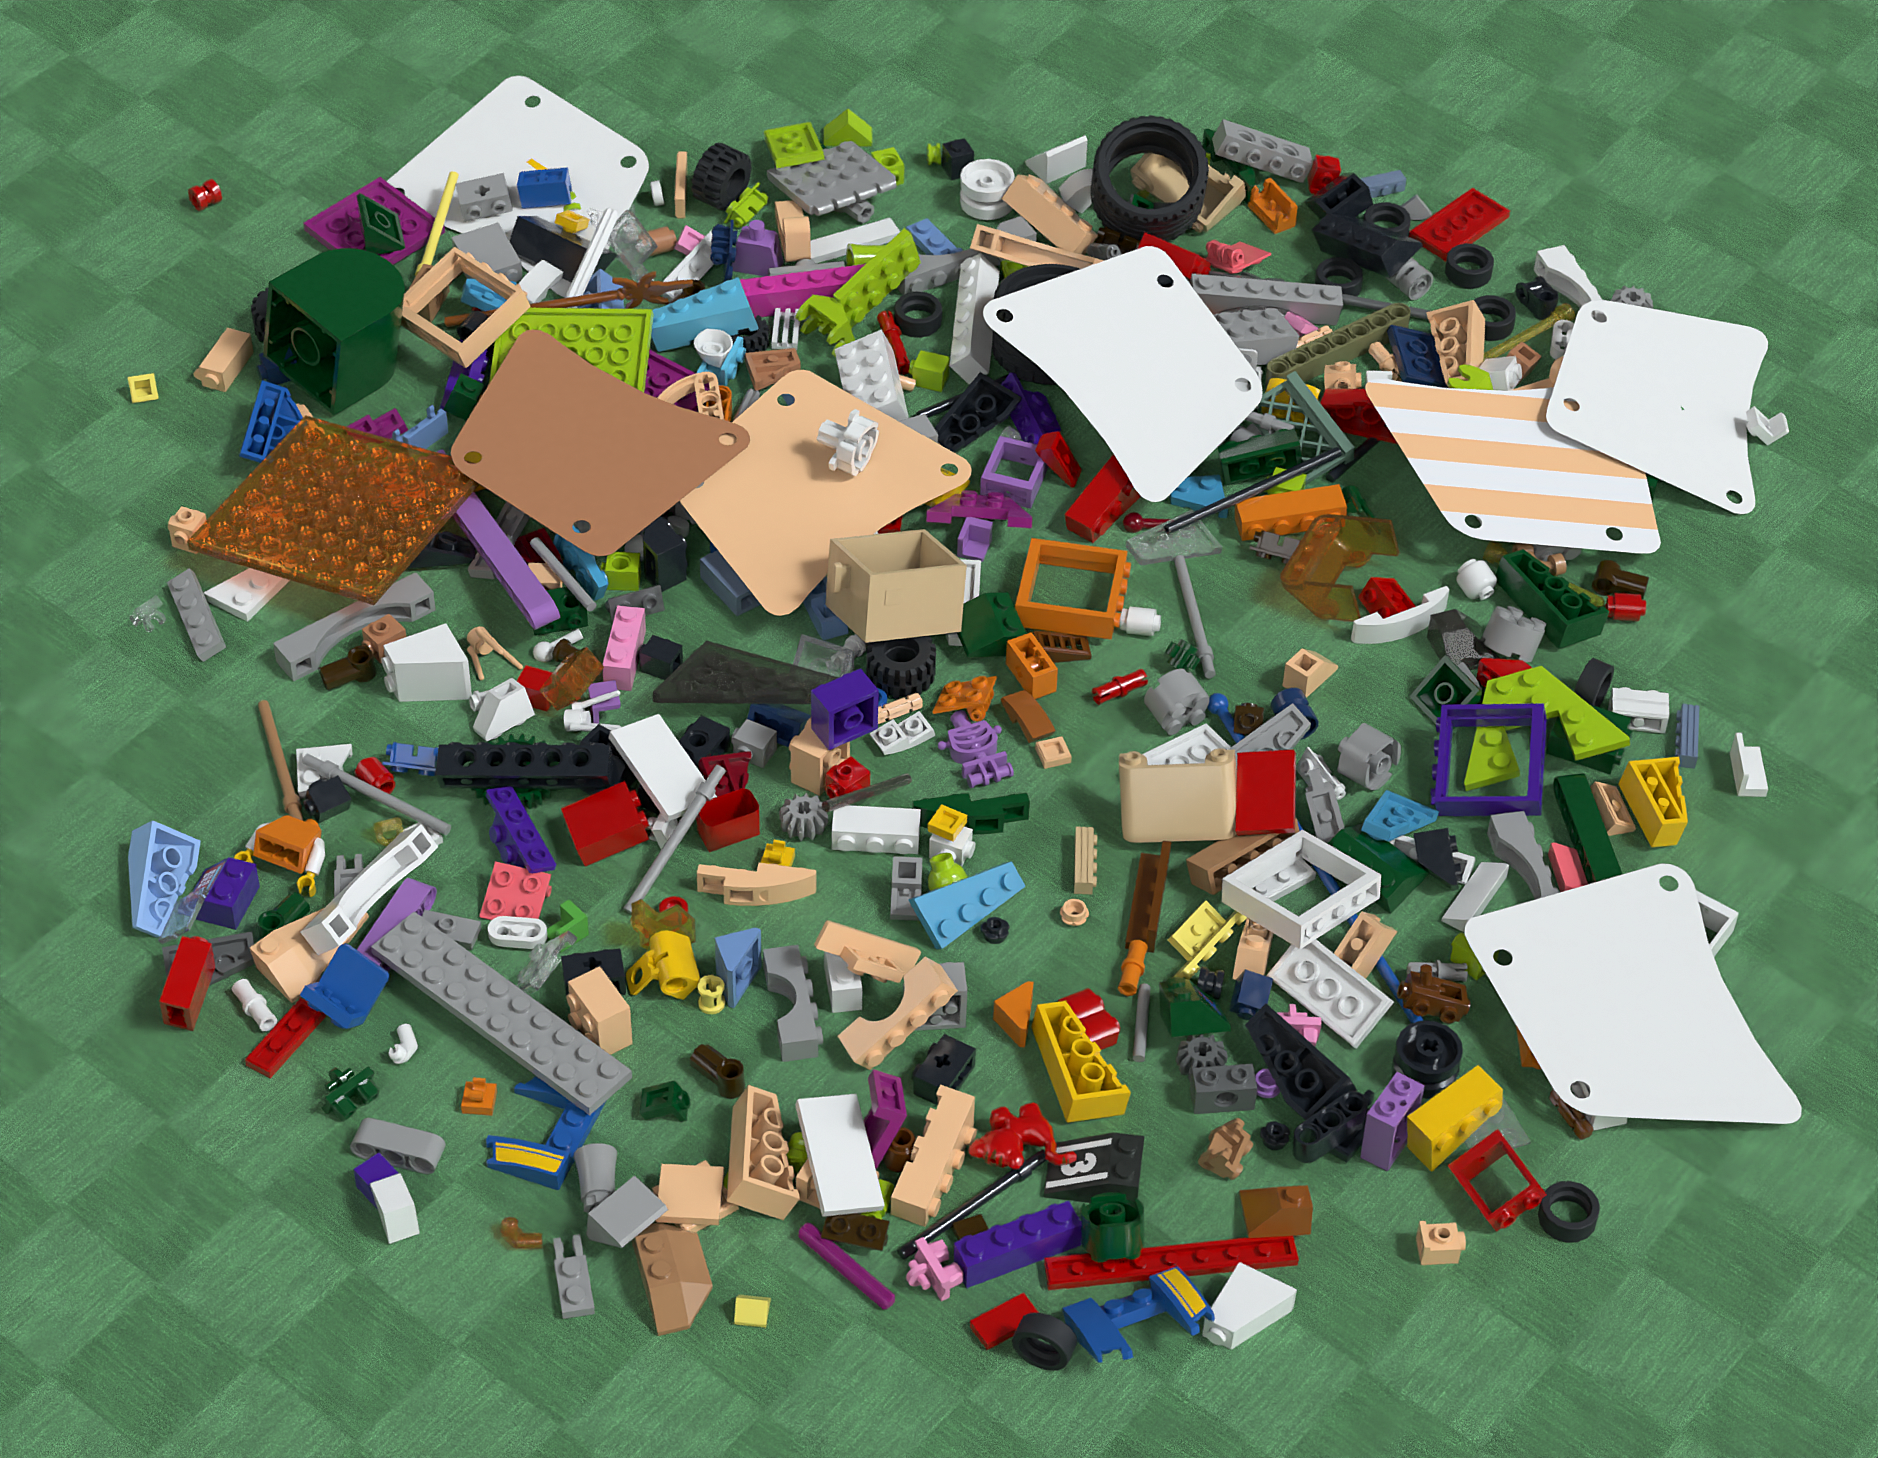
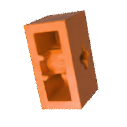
M1032 632L1008 640L1006 665L1023 689L1030 693L1034 699L1056 692L1058 668Z

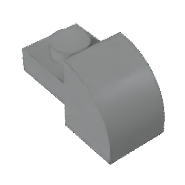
M893 856L890 919L920 921L908 899L921 895L922 858Z

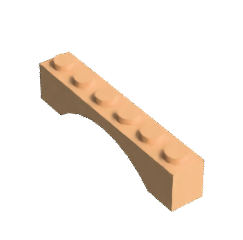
M980 224L976 226L970 246L971 249L1025 266L1062 264L1082 269L1104 261L1045 245Z

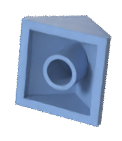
M756 927L715 938L716 976L724 981L725 988L723 994L728 1007L733 1009L762 967L761 929Z

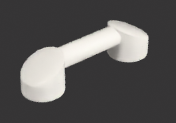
M679 516L668 517L671 528L685 538L689 534L688 521ZM635 535L626 542L624 551L640 553L642 561L644 560V535Z

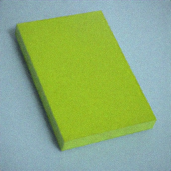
M811 122L763 131L764 139L776 168L825 160L823 149Z

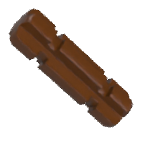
M1553 1089L1550 1092L1549 1099L1555 1107L1559 1106L1557 1110L1571 1128H1575L1573 1131L1581 1140L1590 1137L1593 1134L1594 1128L1587 1119L1584 1120V1114L1564 1102Z

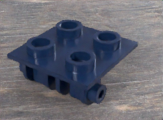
M731 220L730 227L717 224L712 228L710 259L715 265L724 264L723 282L732 280L733 266H730V264L732 265V262L735 263L737 248L732 247L736 246L737 231L733 230L734 220Z

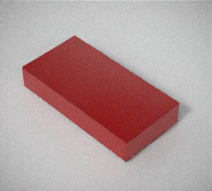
M1023 1292L970 1320V1328L986 1350L1013 1337L1024 1315L1039 1312Z

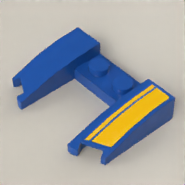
M536 1076L526 1084L521 1082L517 1084L514 1088V1093L564 1109L560 1119L545 1145L520 1139L488 1135L486 1145L487 1148H493V1158L487 1160V1167L559 1191L575 1161V1151L583 1146L606 1101L591 1115H588Z
M1178 1266L1149 1276L1151 1288L1139 1289L1130 1296L1109 1300L1102 1306H1099L1092 1298H1088L1062 1308L1065 1324L1072 1329L1077 1341L1098 1363L1103 1362L1102 1354H1109L1116 1349L1122 1353L1123 1360L1133 1358L1132 1349L1119 1332V1328L1167 1311L1193 1336L1200 1332L1199 1324L1196 1321L1203 1315L1213 1322L1215 1320L1214 1312L1197 1287Z

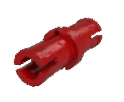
M1137 669V671L1123 677L1115 676L1111 682L1092 688L1091 693H1097V695L1092 697L1098 705L1118 696L1123 698L1128 695V692L1146 686L1148 679H1142L1146 678L1147 675L1143 669Z

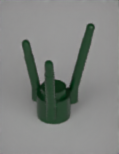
M1352 485L1341 489L1347 505V512L1361 513L1363 509L1377 532L1382 533L1383 530L1368 508L1365 499L1361 498L1359 489ZM1338 526V534L1343 535L1344 526Z

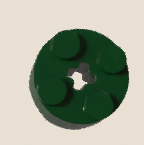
M1110 1192L1091 1197V1203L1086 1206L1084 1202L1081 1206V1243L1093 1261L1105 1262L1108 1259L1121 1258L1136 1259L1141 1255V1249L1145 1243L1144 1206L1140 1200L1134 1198L1135 1202L1126 1199V1194Z

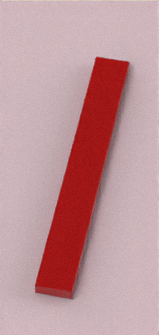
M1293 1236L1247 1237L1147 1247L1141 1249V1255L1136 1259L1121 1258L1108 1259L1105 1262H1095L1091 1259L1089 1253L1044 1258V1269L1049 1291L1150 1280L1149 1276L1177 1266L1187 1276L1234 1272L1239 1262L1255 1270L1297 1266L1299 1258Z

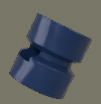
M1288 688L1274 696L1270 707L1275 716L1292 703L1311 723L1310 729L1301 738L1302 740L1316 731L1319 721L1312 708L1308 706L1309 702L1303 691L1299 688Z

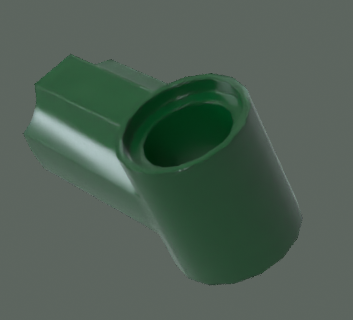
M296 892L288 894L273 910L265 911L259 916V939H263L280 927L303 918L310 911L309 903L306 902L302 895Z

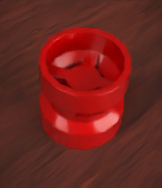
M213 179L204 181L202 186L195 185L188 189L190 201L198 211L207 208L210 203L216 204L222 201L221 190Z

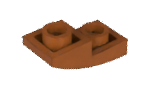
M1026 690L1004 696L1000 699L1012 724L1019 723L1028 743L1052 736L1056 731L1045 711Z

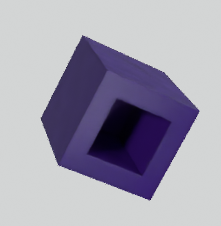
M377 1153L353 1169L356 1187L377 1210L370 1183L399 1174L380 1153Z

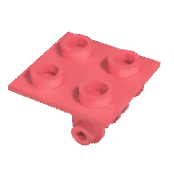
M1211 240L1206 244L1208 257L1204 259L1211 263V266L1214 268L1225 270L1230 274H1236L1247 266L1259 264L1262 262V259L1271 256V253L1242 242L1230 246L1225 243L1221 244L1216 240Z
M495 861L479 917L493 920L499 916L539 919L545 896L549 897L551 894L552 886L549 885L551 874L544 872L529 873L527 868Z

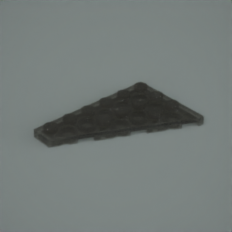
M706 640L652 693L653 702L811 704L812 689L839 677Z

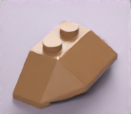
M661 1222L650 1224L631 1241L657 1335L661 1336L690 1329L695 1316L702 1308L713 1287L698 1234Z

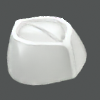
M707 328L696 336L694 345L698 355L704 362L721 368L732 349L733 341L726 332Z

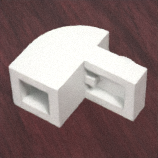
M1084 169L1074 173L1059 187L1063 201L1080 213H1083L1092 204L1090 193L1093 169Z

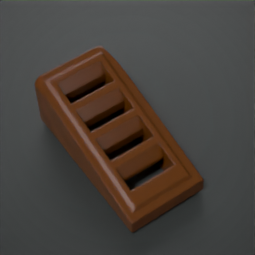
M1033 631V635L1053 663L1091 659L1092 655L1087 636ZM1076 645H1081L1082 650H1078Z

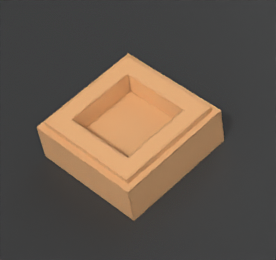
M1062 736L1036 742L1035 749L1044 769L1071 763L1072 756Z

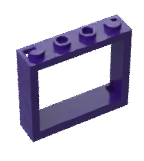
M1544 703L1442 705L1441 717H1437L1436 732L1440 733L1439 740L1434 741V755L1438 757V762L1432 766L1433 781H1436V788H1431V805H1436V809L1439 811L1438 816H1491L1524 811L1526 816H1541L1547 723ZM1531 726L1527 796L1448 797L1453 727Z

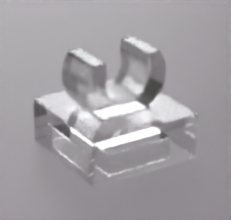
M157 595L136 608L129 619L135 627L143 623L145 630L149 633L152 632L155 627L150 619H156L160 625L166 621L165 615L159 611L163 605L162 601Z

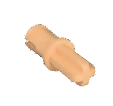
M1380 342L1372 343L1368 352L1379 364V369L1381 371H1392V380L1402 382V379L1398 376L1400 373L1394 354H1390Z

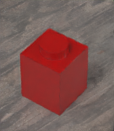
M525 665L517 682L525 687L532 708L547 712L552 702H556L560 695L557 674Z

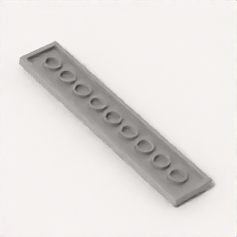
M416 912L411 913L371 946L374 956L588 1115H591L632 1078V1070Z

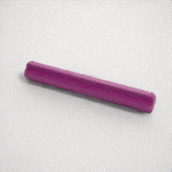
M807 1222L799 1229L798 1236L803 1242L880 1308L887 1310L894 1304V1293L834 1242L821 1239L822 1232L813 1224Z

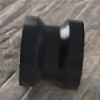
M1201 966L1197 987L1206 994L1212 995L1214 999L1220 1000L1225 970L1219 969L1215 972Z

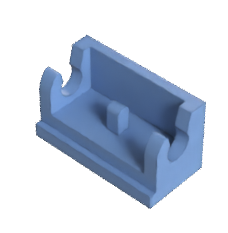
M429 406L427 408V418L401 436L399 429L392 433V448L411 460L448 434L446 412L440 409L437 411V415H435L434 406Z

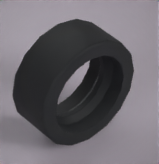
M1380 202L1367 208L1364 214V221L1372 224L1378 221L1393 222L1398 227L1385 229L1408 237L1411 219L1410 214L1405 208L1390 202Z
M1466 243L1451 248L1447 254L1445 274L1449 281L1462 288L1473 289L1482 287L1492 278L1494 257L1485 247L1477 244ZM1462 262H1471L1479 265L1482 268L1476 270H1469L1462 268L1457 264Z
M1333 257L1319 263L1316 269L1315 284L1341 286L1342 294L1359 296L1363 283V270L1359 264L1344 257ZM1342 276L1348 278L1351 282L1338 284L1326 278Z
M918 291L906 293L899 297L895 302L894 322L900 328L901 333L917 338L927 337L936 333L941 327L942 305L940 300L932 294ZM920 310L931 315L927 318L916 319L905 314L910 311Z
M1485 295L1474 299L1482 314H1493L1504 319L1500 322L1485 321L1484 340L1498 341L1511 335L1516 319V309L1511 302L1495 295Z
M1592 658L1584 667L1574 692L1588 704L1600 707L1610 687L1614 666Z
M1559 1181L1550 1185L1545 1190L1547 1195L1542 1198L1538 1210L1539 1224L1545 1233L1555 1240L1571 1243L1587 1239L1595 1231L1600 1205L1598 1198L1591 1189L1574 1181ZM1558 1201H1570L1581 1206L1587 1213V1218L1581 1222H1566L1556 1217L1550 1208L1552 1204Z
M1029 1313L1022 1317L1012 1338V1345L1016 1353L1027 1363L1040 1369L1058 1371L1067 1366L1077 1345V1339L1072 1329L1063 1321L1044 1313Z

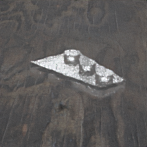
M1193 510L1187 511L1128 539L1125 546L1140 566L1174 561V558L1178 555H1183L1185 559L1221 554L1223 548L1201 520L1170 535L1165 533L1164 525L1194 512Z

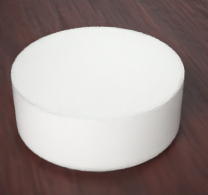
M659 180L651 182L650 187L654 205H664Z

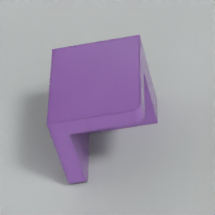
M966 517L958 537L957 557L981 560L983 562L992 541L993 522Z
M616 681L588 684V700L616 691ZM619 696L589 706L593 723L599 724V711L619 709L621 707Z

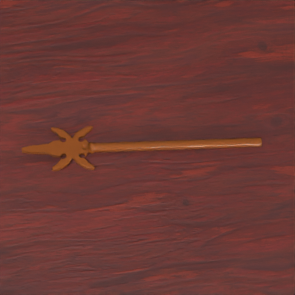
M656 271L644 275L639 279L638 283L627 278H612V283L623 286V289L619 288L617 290L530 303V308H570L623 300L624 298L630 300L625 305V309H633L639 306L643 299L656 304H669V299L660 297V295L693 286V280L651 281L656 277ZM497 309L481 312L490 317ZM471 313L445 317L446 327L460 325Z

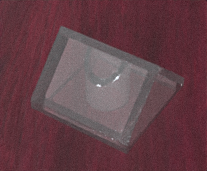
M801 634L786 687L811 695V690L819 685L838 679L844 674L854 672V650Z

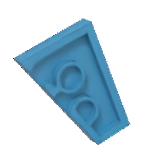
M572 526L575 532L581 533L577 527ZM556 534L553 544L559 554L565 559L563 560V565L567 570L574 569L577 582L581 584L593 601L603 598L608 586V578L605 572L600 571L597 566L595 556L581 550Z

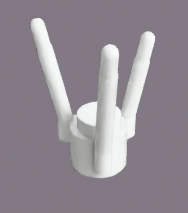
M616 690L583 702H573L572 709H566L564 712L566 731H592L598 723H591L590 712L585 711L583 708L619 696L620 691ZM600 724L611 731L621 728L620 725Z

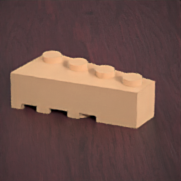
M940 1085L936 1094L938 1097L937 1109L930 1108L926 1116L927 1122L923 1137L918 1135L911 1154V1161L913 1163L906 1162L891 1196V1215L926 1227L931 1216L936 1217L941 1205L940 1197L943 1192H949L953 1182L952 1174L955 1169L959 1170L965 1158L964 1150L967 1145L970 1146L974 1142L977 1134V1129L973 1128L975 1097Z

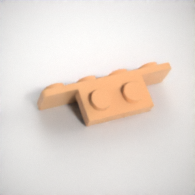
M829 920L825 922L814 943L817 949L840 956L848 964L847 968L851 972L863 976L864 973L870 974L874 979L886 983L888 980L900 983L903 976L915 966L921 954L918 948Z

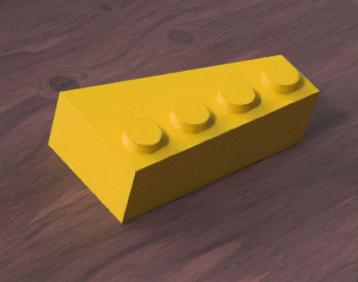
M1060 1001L1038 1004L1031 1028L1066 1122L1124 1115L1131 1092L1125 1084L1122 1085L1117 1079V1072L1111 1064L1107 1065L1100 1055L1101 1049L1096 1042H1091L1085 1034L1086 1028L1068 1003Z

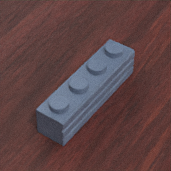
M1401 170L1360 178L1369 187L1372 198L1405 191L1406 178Z
M1682 704L1681 709L1677 710L1676 720L1679 723L1676 724L1675 733H1678V736L1675 739V746H1678V749L1675 750L1674 757H1679L1680 764L1678 767L1695 769L1698 758L1699 706Z

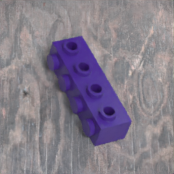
M1069 1200L1060 1204H1051L1039 1212L1024 1214L1012 1222L994 1225L982 1233L961 1238L954 1243L953 1263H957L961 1268L963 1283L967 1289L1044 1260V1258L1052 1257L1081 1246V1221Z

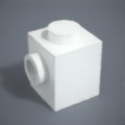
M963 827L954 842L932 834L929 843V858L940 853H951L954 862L963 866L966 858L970 859L975 850L976 843L972 841L973 829Z

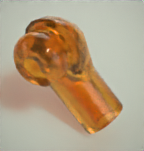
M506 1217L502 1220L501 1236L513 1248L542 1249V1233H524L518 1227V1220L514 1217Z

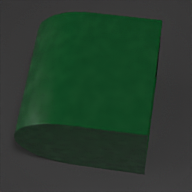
M339 248L322 252L269 281L263 356L279 366V371L333 416L383 387L389 382L395 372L405 294V284L402 275L391 262L375 253L354 248ZM290 348L293 353V356L284 360L287 351Z

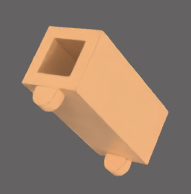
M227 328L222 333L217 343L194 372V377L201 380L202 386L223 392L228 390L254 353L251 334Z

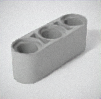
M365 1118L361 1121L350 1149L356 1156L366 1160L380 1153L394 1167L422 1174H432L442 1156L446 1143L440 1136L430 1132L374 1118Z

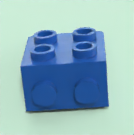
M345 943L341 944L336 950L320 981L305 985L300 996L308 1001L307 1004L310 1008L328 1015L334 1025L348 1029L364 1023L387 983L389 974L355 948Z

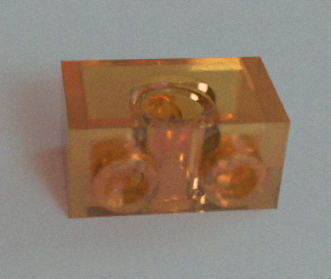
M586 646L566 656L539 691L558 711L577 702L603 670L604 666Z

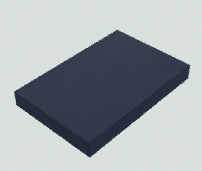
M1390 325L1387 334L1402 382L1448 388L1442 372L1440 357L1436 350L1434 336L1430 333Z

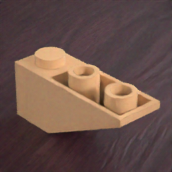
M1249 918L1246 919L1237 949L1232 978L1235 980L1245 969L1265 975L1274 933Z

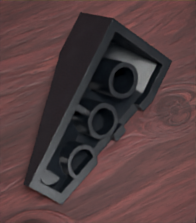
M980 372L934 428L938 434V444L954 453L958 452L1006 420L1022 401V397Z
M375 508L369 509L362 566L373 569L397 570L468 564L475 559L476 548L466 538L447 531L435 532L428 529L429 524L421 521L418 525L404 520L405 515L397 512Z
M1265 1004L1245 1024L1285 1102L1304 1120H1307L1344 1093L1358 1091L1349 1076L1268 1004Z

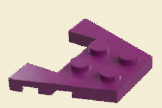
M965 490L961 491V494H955L927 510L926 522L951 523L952 516L1008 520L1007 527L1032 528V516L1010 497H1004V494L999 492H990L987 496L977 495L975 491Z

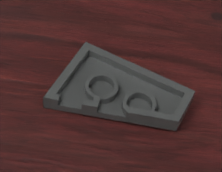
M252 932L206 939L208 943L212 944L216 966L209 986L255 964L250 947L254 945ZM179 944L162 947L167 978Z

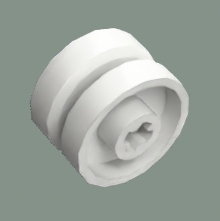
M981 159L967 164L962 169L960 175V204L962 210L976 219L983 220L998 219L1006 216L1012 210V207L1002 197L1015 179L1013 170L1006 163L993 159Z

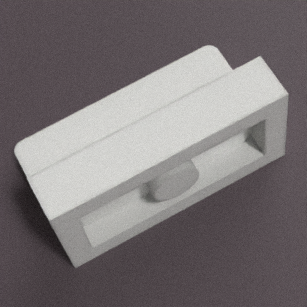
M1735 733L1730 758L1738 796L1766 797L1768 786L1760 747H1744L1742 733Z

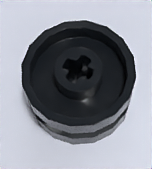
M1418 1021L1409 1024L1400 1032L1396 1040L1395 1055L1392 1062V1077L1396 1072H1399L1423 1084L1422 1099H1432L1458 1079L1463 1048L1457 1033L1447 1025L1435 1021Z

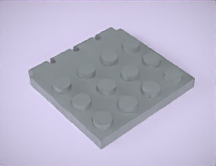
M853 141L843 142L839 146L830 149H823L825 160L767 170L769 181L808 214H816L817 216L833 211L834 207L839 209L855 203L856 200L862 201L876 196L877 192L881 194L896 188L895 175Z

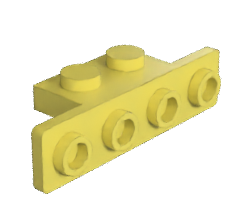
M1205 900L1168 938L1170 944L1187 960L1186 964L1173 977L1190 979L1200 969L1197 963L1201 959L1204 962L1207 961L1217 951L1214 945L1218 941L1221 944L1226 941L1234 932L1231 927L1235 923L1239 926L1247 917L1235 910L1225 920Z

